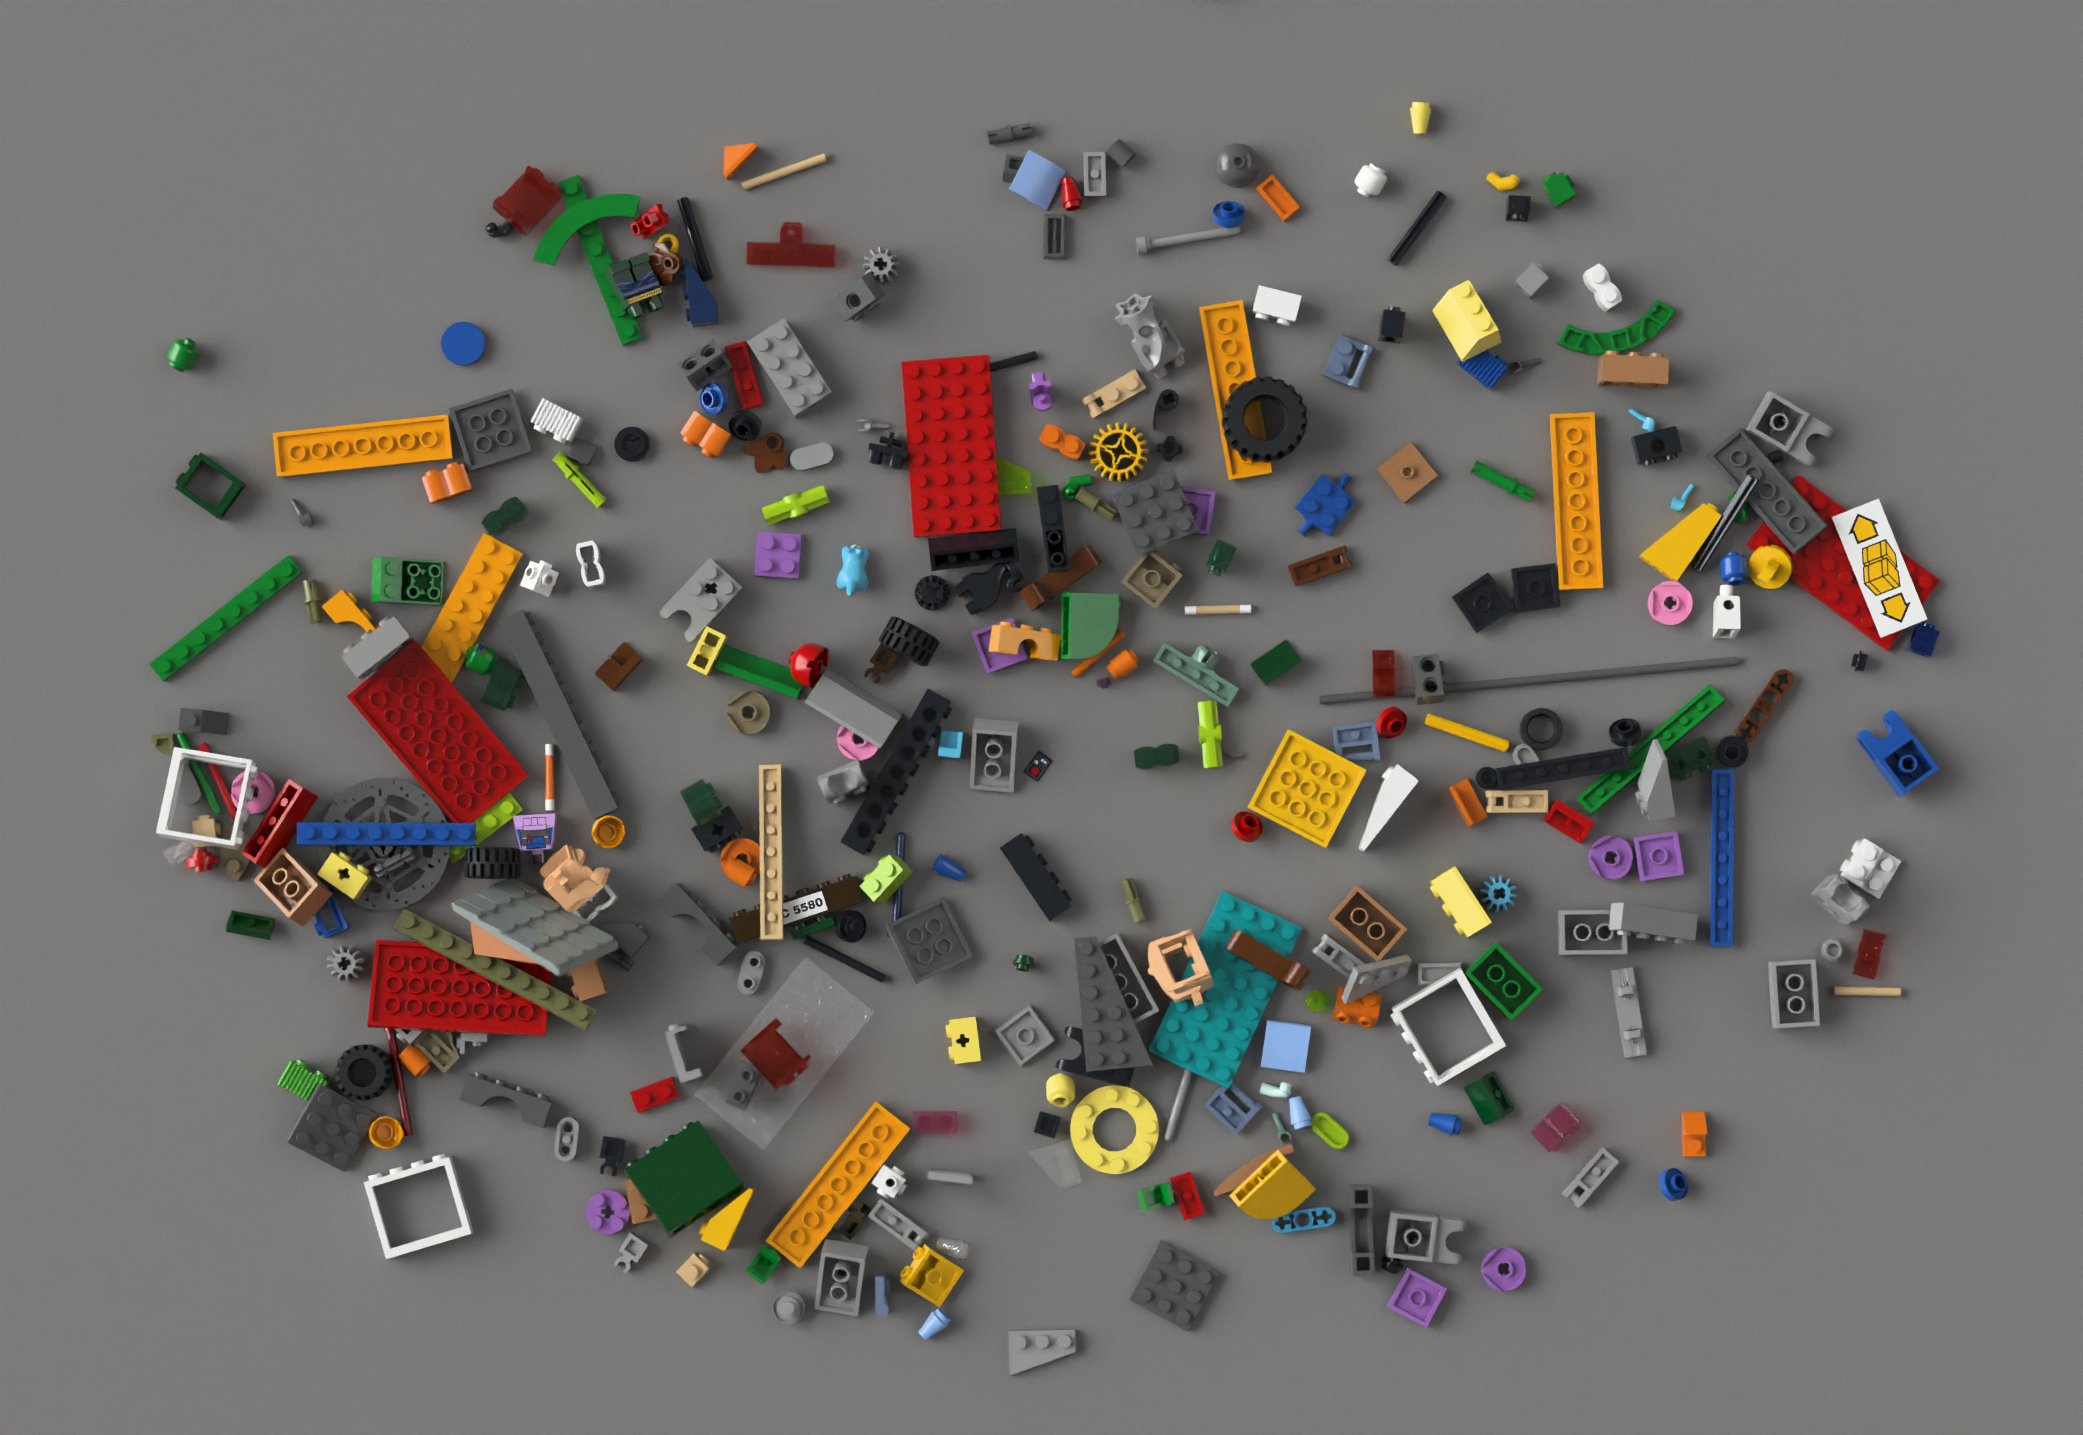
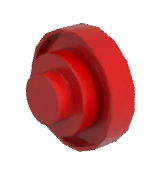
M1395 706L1385 709L1376 721L1377 732L1387 739L1399 736L1406 727L1407 716L1400 708Z
M1241 811L1231 821L1233 833L1242 841L1254 842L1258 840L1263 832L1261 821L1250 812Z
M207 848L193 850L194 855H190V859L185 860L186 868H194V873L212 870L211 865L219 863L218 856H212V852H207Z

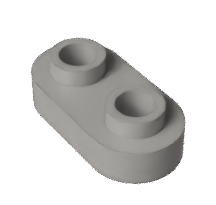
M758 951L747 953L743 959L737 986L744 994H753L760 986L766 960L764 955ZM752 958L758 959V965L755 967L750 964ZM746 979H750L752 981V986L750 988H747L744 985V981Z
M565 1117L557 1124L554 1153L561 1161H570L577 1153L580 1126L578 1121L572 1117ZM566 1124L572 1125L573 1129L571 1132L565 1130ZM564 1146H568L570 1148L569 1154H564L562 1152V1148Z

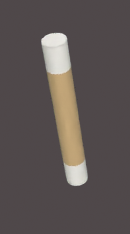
M1251 605L1185 606V615L1251 613Z

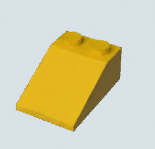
M751 1186L709 1221H704L699 1232L702 1234L701 1240L725 1251L756 1188Z

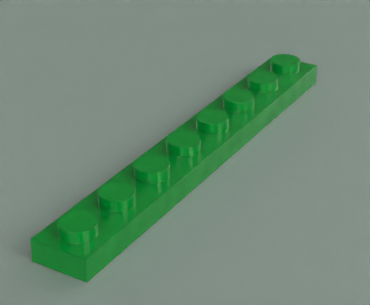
M578 175L558 182L567 209L587 200ZM594 221L577 231V234L621 344L624 346L642 339L643 336L636 319L633 320L627 310L622 311L621 304L618 302L604 271L613 264L597 221Z
M287 555L152 661L150 666L161 680L165 682L303 572L290 555Z
M1709 684L1628 753L1631 769L1605 773L1580 794L1576 800L1592 816L1641 774L1653 740H1658L1665 754L1725 702L1724 698Z

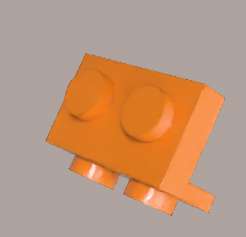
M1338 986L1332 1019L1341 1023L1358 1024L1365 1028L1376 1027L1382 994L1371 992L1345 1004L1341 999L1345 987Z

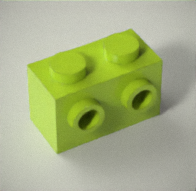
M884 856L878 862L879 866L864 877V882L860 887L874 902L885 903L913 873L899 856Z

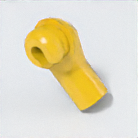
M1493 170L1486 177L1499 191L1514 190L1520 182L1517 175L1512 174L1509 177L1501 178Z

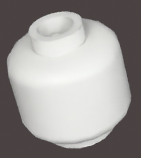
M1373 163L1364 165L1355 179V184L1359 187L1358 192L1366 197H1369L1370 194L1379 195L1387 182L1386 171Z

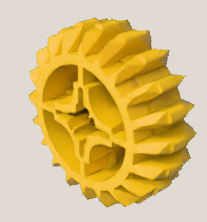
M1116 422V429L1112 430V426L1107 424L1108 432L1100 428L1099 432L1102 437L1096 434L1093 436L1098 443H1090V447L1096 448V451H1089L1090 456H1096V458L1090 460V463L1099 464L1094 468L1095 472L1101 468L1104 470L1101 473L1102 478L1109 473V481L1113 480L1114 475L1117 476L1118 482L1122 480L1121 475H1125V479L1129 481L1130 476L1128 473L1131 472L1136 477L1138 473L1135 468L1137 467L1139 470L1144 469L1139 462H1147V458L1141 456V454L1148 453V449H1141L1147 442L1138 441L1143 436L1142 433L1136 436L1133 435L1136 431L1135 427L1129 432L1127 431V423L1124 424L1123 429H1119L1120 424ZM1113 435H1120L1115 445H1103L1107 438ZM1126 437L1135 444L1137 454L1125 448ZM1120 442H1122L1121 448H1123L1122 451H1124L1125 454L1120 455L1117 459V462L1115 463L1116 457L1115 453L1113 454L1112 451L1117 450V448L1120 445ZM1100 451L1112 457L1111 468L1102 461ZM1121 460H1135L1128 468L1117 470Z

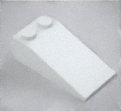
M1398 764L1394 767L1389 766L1381 776L1384 780L1379 788L1358 848L1361 852L1368 847L1419 781Z

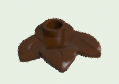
M656 242L653 243L655 254L649 256V264L653 274L658 276L659 285L665 286L674 280L675 273L683 266V259L680 254L670 251L665 243Z
M775 432L768 433L764 438L751 440L744 449V453L755 456V469L757 473L766 472L773 465L778 470H783L787 463V454L783 450L784 439ZM771 440L778 442L775 448L770 447L769 443Z

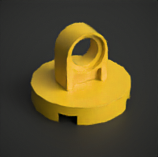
M1776 545L1759 547L1752 553L1748 562L1750 578L1756 585L1765 589L1781 587L1788 581L1792 573L1790 555L1783 548Z

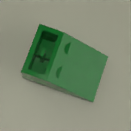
M388 557L373 558L371 603L443 605L444 561Z

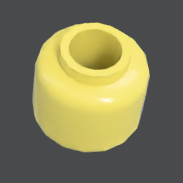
M1058 1073L1047 1080L1046 1096L1051 1104L1056 1107H1066L1075 1099V1082L1073 1078L1063 1073Z

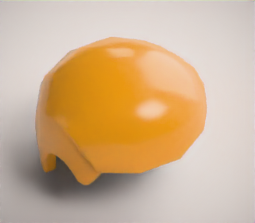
M613 815L601 816L594 822L592 827V836L595 843L605 849L614 848L619 845L626 833L623 821Z
M390 1116L379 1117L372 1122L369 1129L371 1142L382 1150L395 1148L401 1143L404 1136L400 1122Z

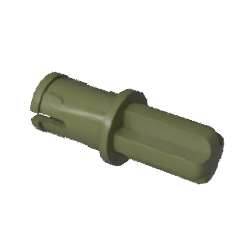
M1081 487L1074 498L1091 508V512L1094 510L1110 521L1117 514V510L1102 501L1100 496L1099 498L1083 487Z
M316 579L310 580V589L309 581L306 580L302 584L306 598L304 604L307 605L309 621L311 624H319L323 621L320 607L322 600L318 596Z
M1133 879L1122 880L1121 886L1127 900L1125 904L1129 906L1133 922L1146 919L1147 916L1140 901L1142 897H1139Z

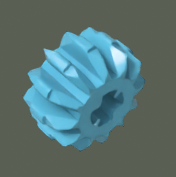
M1502 875L1498 876L1497 883L1495 878L1491 876L1490 882L1492 885L1484 881L1483 885L1488 889L1480 890L1479 892L1480 894H1487V897L1482 898L1481 902L1489 900L1490 902L1486 908L1490 909L1494 904V912L1496 913L1499 912L1500 905L1504 912L1508 910L1505 903L1514 906V902L1509 898H1517L1518 896L1515 893H1510L1511 890L1516 889V885L1507 886L1511 882L1510 878H1507L1502 883ZM1494 889H1502L1504 892L1501 894H1504V897L1495 899L1493 896L1496 895L1493 894Z

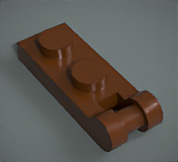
M1346 545L1288 565L1294 586L1296 587L1352 567L1353 564L1351 560H1348L1346 554L1348 552ZM1338 556L1340 564L1334 565L1332 557Z

